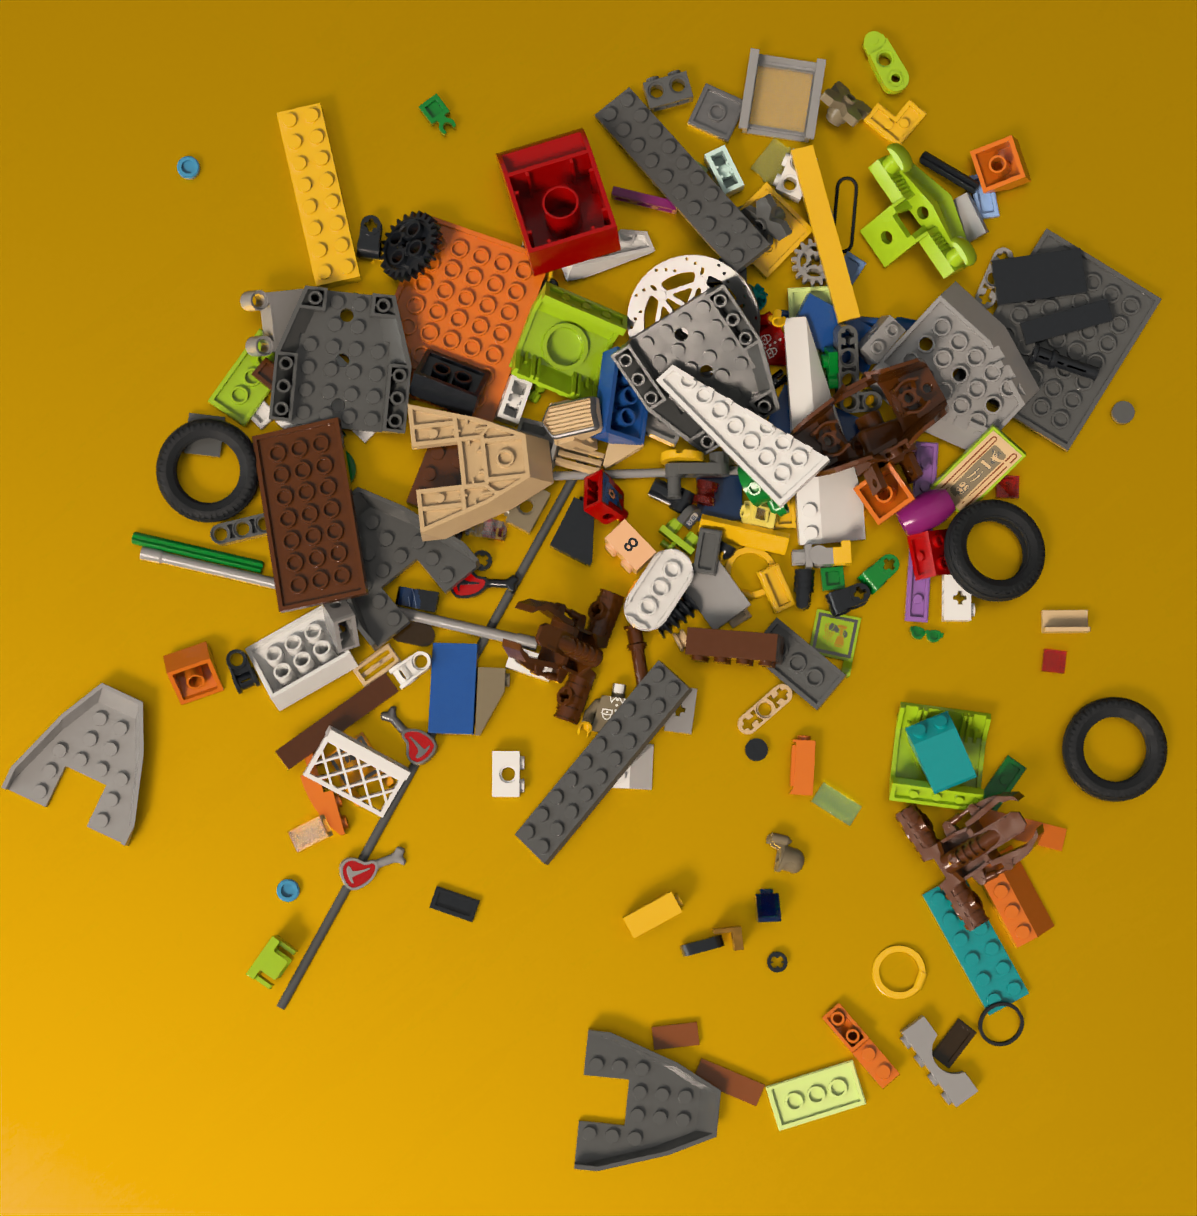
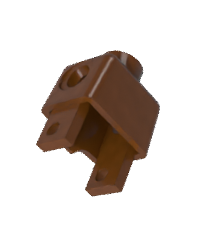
M875 410L855 420L859 432L849 443L858 456H863L902 435L903 430L897 418L884 422L880 411ZM913 443L909 449L903 450L904 453L887 462L874 461L855 466L858 477H865L873 496L880 494L887 487L880 468L889 462L895 465L900 464L908 484L914 483L923 475L914 455L918 450L916 444Z

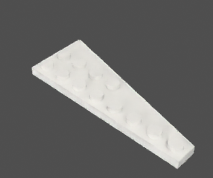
M671 365L656 379L657 383L780 508L830 463V459L827 456L815 451L809 445L803 444L792 435L783 432L772 423L741 407L730 398H726L716 392L715 389L704 385L674 365Z

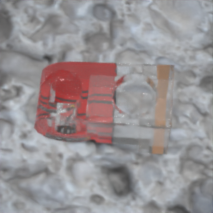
M491 518L464 530V536L506 541L509 523Z

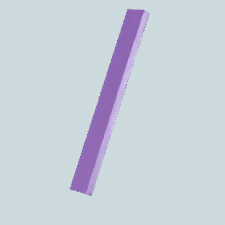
M915 442L918 450L914 455L923 475L913 483L912 492L914 496L931 490L930 485L936 480L938 443ZM909 550L904 621L927 623L930 578L915 581Z

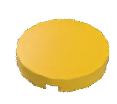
M670 449L661 453V464L705 463V456L703 452L698 450L685 449L682 452H676L675 449Z

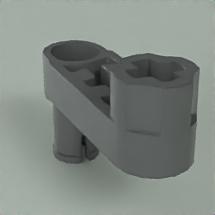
M724 451L709 453V463L665 464V479H667L668 489L667 499L675 500L682 498L681 479L723 478L730 476L729 455Z

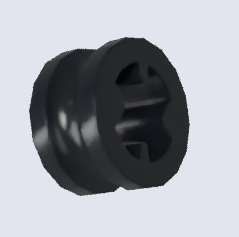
M484 550L474 553L476 557L479 555L481 557L485 555L488 557V560H486L488 564L486 566L481 564L477 570H488L492 565L490 553Z
M776 951L769 955L767 965L771 971L778 973L787 967V957L782 952ZM781 956L784 961H781L784 963L781 968L779 966L772 967V957L778 958Z

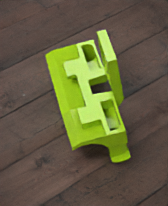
M898 143L889 144L887 150L890 155L878 159L868 169L886 193L892 205L860 230L883 266L891 265L918 242L944 279L973 265L977 260L975 249L966 238L952 195L913 163L909 152ZM922 207L928 210V217L923 215ZM910 211L921 228L911 235L897 215L898 213ZM886 231L891 233L892 242L886 238Z

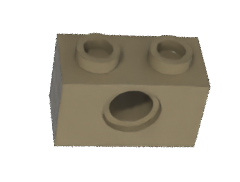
M542 490L527 499L526 501L531 502L533 505L532 510L528 513L520 510L521 504L505 512L504 516L507 517L506 523L530 535L549 501L551 493Z

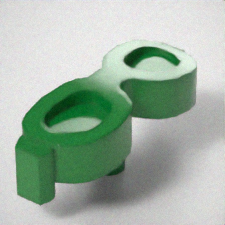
M911 626L909 629L912 638L920 640L923 636H926L927 641L930 643H936L944 635L940 631H925L918 626Z

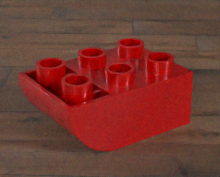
M583 128L496 153L499 169L534 276L621 250L617 225L591 146Z

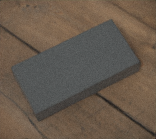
M700 527L693 566L694 573L716 576L723 531Z

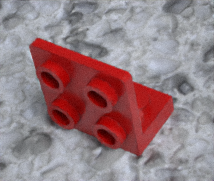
M947 529L925 531L907 536L915 581L951 574L944 556V540Z

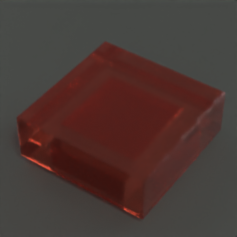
M1043 649L1041 672L1064 674L1067 651Z

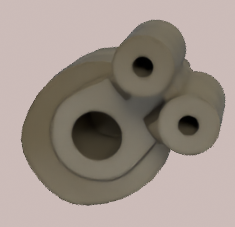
M772 832L771 835L768 834L766 843L777 850L774 871L780 872L784 870L793 874L798 873L804 865L803 853L797 848L788 846L792 842L789 836Z

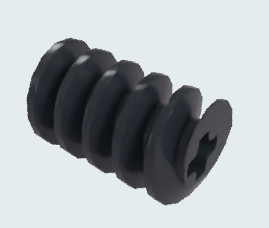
M685 592L681 597L682 600H679L665 623L657 629L663 639L666 638L665 630L672 634V625L679 629V620L687 623L686 615L694 618L693 610L700 612L695 602Z

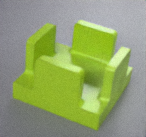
M274 935L246 975L257 980L268 989H272L274 984L261 976V973L264 972L274 980L280 978L292 962V959L282 953L279 947L281 946L292 955H296L298 950L285 942L280 936Z

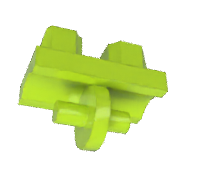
M675 518L666 525H662L659 533L672 543L669 544L663 539L660 545L666 550L676 549L675 546H677L691 557L695 551L694 548L698 542V536L690 531L682 540L676 534L683 525Z

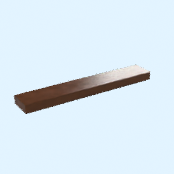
M384 673L275 751V754L289 771L317 750L326 735L325 732L329 725L342 732L398 693V689L387 674Z

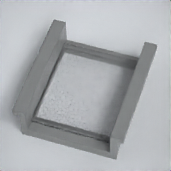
M751 48L738 128L742 129V133L805 143H808L809 139L814 140L826 59L817 58L815 63L759 54L760 49Z

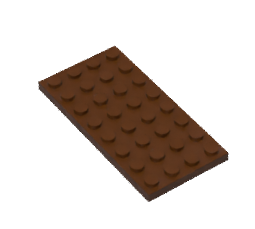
M331 418L252 436L279 612L285 613L369 595L340 418Z

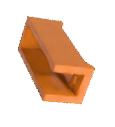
M797 735V739L791 741L795 742V745L791 746L789 786H792L789 794L812 796L816 741L811 740V736Z

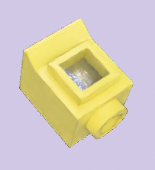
M744 501L740 509V522L774 529L776 514L771 512L767 504L756 507L751 501Z

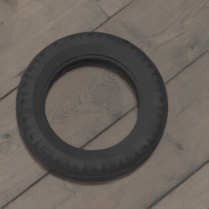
M205 418L183 424L165 440L157 458L156 477L164 499L180 515L194 521L212 523L237 515L251 502L259 485L252 441L238 427L223 420ZM205 438L217 439L227 444L236 454L240 465V476L235 489L226 498L213 503L200 502L190 497L182 489L177 477V464L182 452L191 443Z
M989 499L977 501L966 506L953 518L945 535L944 556L954 580L966 592L982 600L1003 602L1020 597L1037 582L1044 567L1045 544L1040 529L1024 510L1006 501ZM985 521L997 522L1009 528L1016 535L1022 549V563L1014 577L1005 580L991 579L981 574L973 566L967 553V538L974 525Z
M1107 697L1087 704L1074 715L1063 737L1062 754L1068 774L1080 789L1100 800L1120 802L1144 794L1157 782L1167 760V740L1160 722L1145 706L1127 698ZM1108 717L1123 718L1133 723L1142 733L1146 745V755L1141 768L1132 777L1119 782L1108 781L1097 776L1089 768L1084 757L1083 746L1088 731L1098 721Z

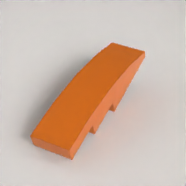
M990 810L979 819V822L985 828L1005 816L1006 813ZM1024 818L1027 822L1024 832L1012 838L1028 843L1034 836L1036 828L1043 824L1044 833L1038 846L1062 851L1067 829Z

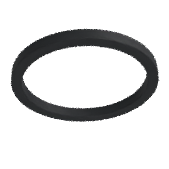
M996 1002L989 1005L981 1013L978 1022L981 1036L986 1042L994 1046H1006L1013 1043L1021 1035L1024 1027L1022 1013L1015 1005L1009 1002ZM998 1006L1013 1008L1020 1018V1026L1017 1033L1011 1039L1003 1042H995L988 1039L982 1029L985 1015L991 1009Z

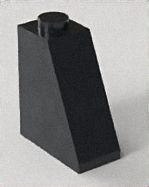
M580 496L579 499L574 497L550 544V548L591 567L594 517L583 510L584 497Z

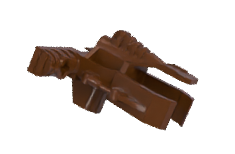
M600 588L599 596H597L596 601L590 605L588 610L589 620L587 629H584L586 616L573 609H568L565 604L530 598L518 602L515 606L517 609L530 613L540 611L551 619L550 624L544 623L540 625L535 640L538 645L542 646L538 657L529 656L523 650L522 645L503 638L502 646L508 657L515 659L520 665L530 670V673L533 675L543 676L548 680L561 684L568 674V680L557 693L558 704L556 713L553 715L554 717L576 725L579 723L580 716L589 697V692L592 689L593 681L597 675L591 668L597 667L603 660V652L600 648H607L609 638L612 635L613 627H615L621 605L624 602L623 596ZM566 612L568 616L572 618V620L568 618L566 615H564V613ZM544 667L553 668L552 672H543Z
M1019 791L1002 792L1001 794L985 798L978 803H971L961 813L955 814L943 823L942 827L946 837L942 840L937 839L932 822L926 814L918 809L916 804L913 803L896 814V820L902 824L901 828L910 842H913L916 846L914 848L921 854L922 857L920 858L922 861L934 859L946 877L939 887L941 891L944 890L946 893L945 897L951 901V906L959 919L965 923L964 927L966 930L972 931L990 919L985 914L980 897L965 883L966 879L973 877L980 885H984L997 878L999 874L1013 869L1016 863L1021 861L1038 845L1044 833L1043 824L1036 828L1034 836L1028 843L1000 854L997 850L999 846L1024 832L1027 826L1024 817L1020 812L1011 811L985 828L979 822V819L999 802L1019 801L1025 797ZM970 812L972 818L965 823V827L959 828L956 824L962 820L964 815ZM989 863L991 866L1002 863L1004 866L997 871L993 870L989 873H986L985 870Z

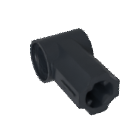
M658 478L655 479L648 493V496L668 505L670 509L680 514L687 506L693 504L696 497L694 493L681 487V499H667V482Z

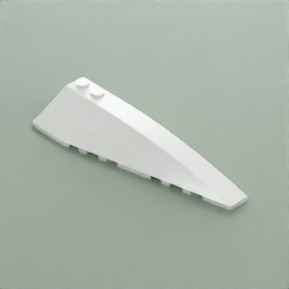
M806 317L786 318L784 325L791 432L804 418L832 398ZM833 405V410H834L835 417H836V419L838 420V424H839V426H840V428H841V431H842V427H841V424H840V421H839V418H838V415H837L835 406ZM827 437L824 438L825 444L830 445L831 440ZM854 467L837 473L814 477L795 494L799 545L866 539L864 504L853 489L859 485Z

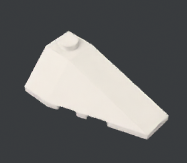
M620 229L618 231L620 251L562 268L566 280L572 281L586 278L653 253L655 249L648 232Z

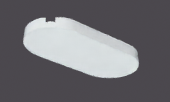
M669 549L655 554L628 594L624 603V614L627 621L636 629L652 631L661 627L690 585L694 571L690 558L684 552L677 549Z

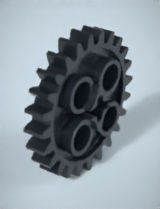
M412 211L410 217L404 214L403 221L397 219V225L390 226L391 233H385L388 237L387 240L381 241L385 245L379 250L383 254L379 257V260L382 261L380 266L384 269L383 272L400 282H403L404 279L410 282L411 277L417 279L419 272L424 275V268H431L429 262L431 260L436 261L434 254L440 252L437 246L442 244V241L438 238L443 233L439 231L441 226L437 224L438 221L421 211H418L417 214Z

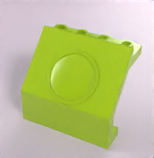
M546 281L530 309L509 364V367L512 368L511 374L572 400L588 396L597 397L603 352L612 349L617 337L624 335L627 330L628 316Z
M900 702L891 761L889 800L965 810L971 803H978L983 800L984 789H981L991 714ZM948 711L977 777L934 794L909 744L905 728Z

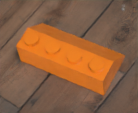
M1012 845L1000 850L999 853L1003 854L1012 850ZM1020 861L1015 864L1013 869L1007 870L999 874L997 878L981 885L1014 947L1018 948L1054 927L1049 914ZM989 863L985 870L986 873H989L993 870L997 871L1004 866L1002 863L991 866Z

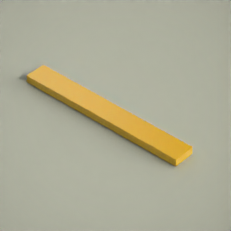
M809 145L790 151L837 322L839 324L859 319L861 317L814 147Z

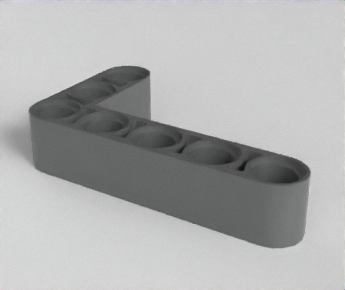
M264 513L214 525L210 531V537L217 545L226 546L267 536V531L260 528L261 521L265 519ZM242 524L249 525V532L246 535H239L238 528ZM221 529H225L227 537L222 541L217 540L216 533Z

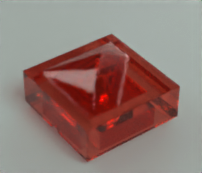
M1006 475L996 485L995 498L1019 499V476Z

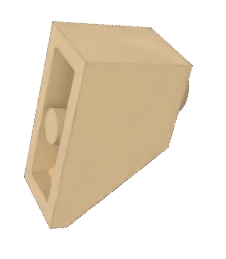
M608 443L603 469H610L643 449L644 445Z

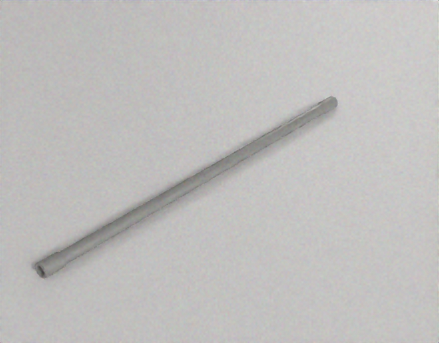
M145 546L142 547L140 552V559L164 563L275 589L274 577L175 555ZM397 606L410 621L503 642L504 638L520 643L522 648L535 651L538 644L535 636L512 633Z

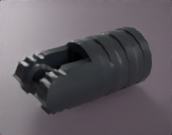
M813 569L794 570L796 606L803 611L809 609L811 593H814L815 570Z

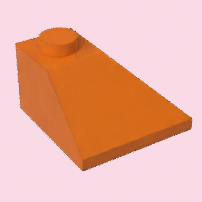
M890 462L880 468L887 487L880 494L872 495L866 479L853 488L878 525H881L916 499L898 467Z

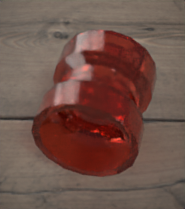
M697 479V493L694 495L692 502L714 507L716 502L714 496L715 492L718 491L719 484Z

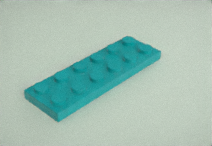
M939 885L922 894L984 1008L996 1002L1013 1003L1029 994L989 920L972 931L966 930L964 927L965 923L959 919L951 906V901L947 900L945 897L946 893L944 890L941 891ZM1006 1006L995 1007L987 1014L990 1016Z

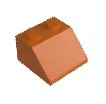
M1010 135L970 151L984 194L1010 190L1031 182L1019 142L1014 136Z
M206 641L163 656L166 673L181 705L224 691L214 658Z

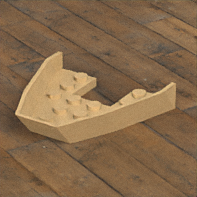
M408 404L412 450L458 445L462 485L416 490L422 541L449 538L515 508L554 483L549 440L481 418Z

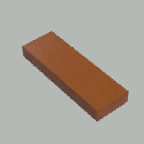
M701 1058L695 1072L696 1075L721 1090V1092L754 1106H757L765 1084Z

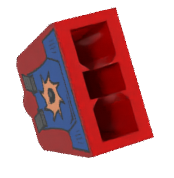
M603 469L585 477L583 510L603 524H609L615 520L622 522L627 518L628 511L624 508V493Z

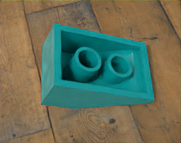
M948 711L905 728L909 744L934 794L977 777Z

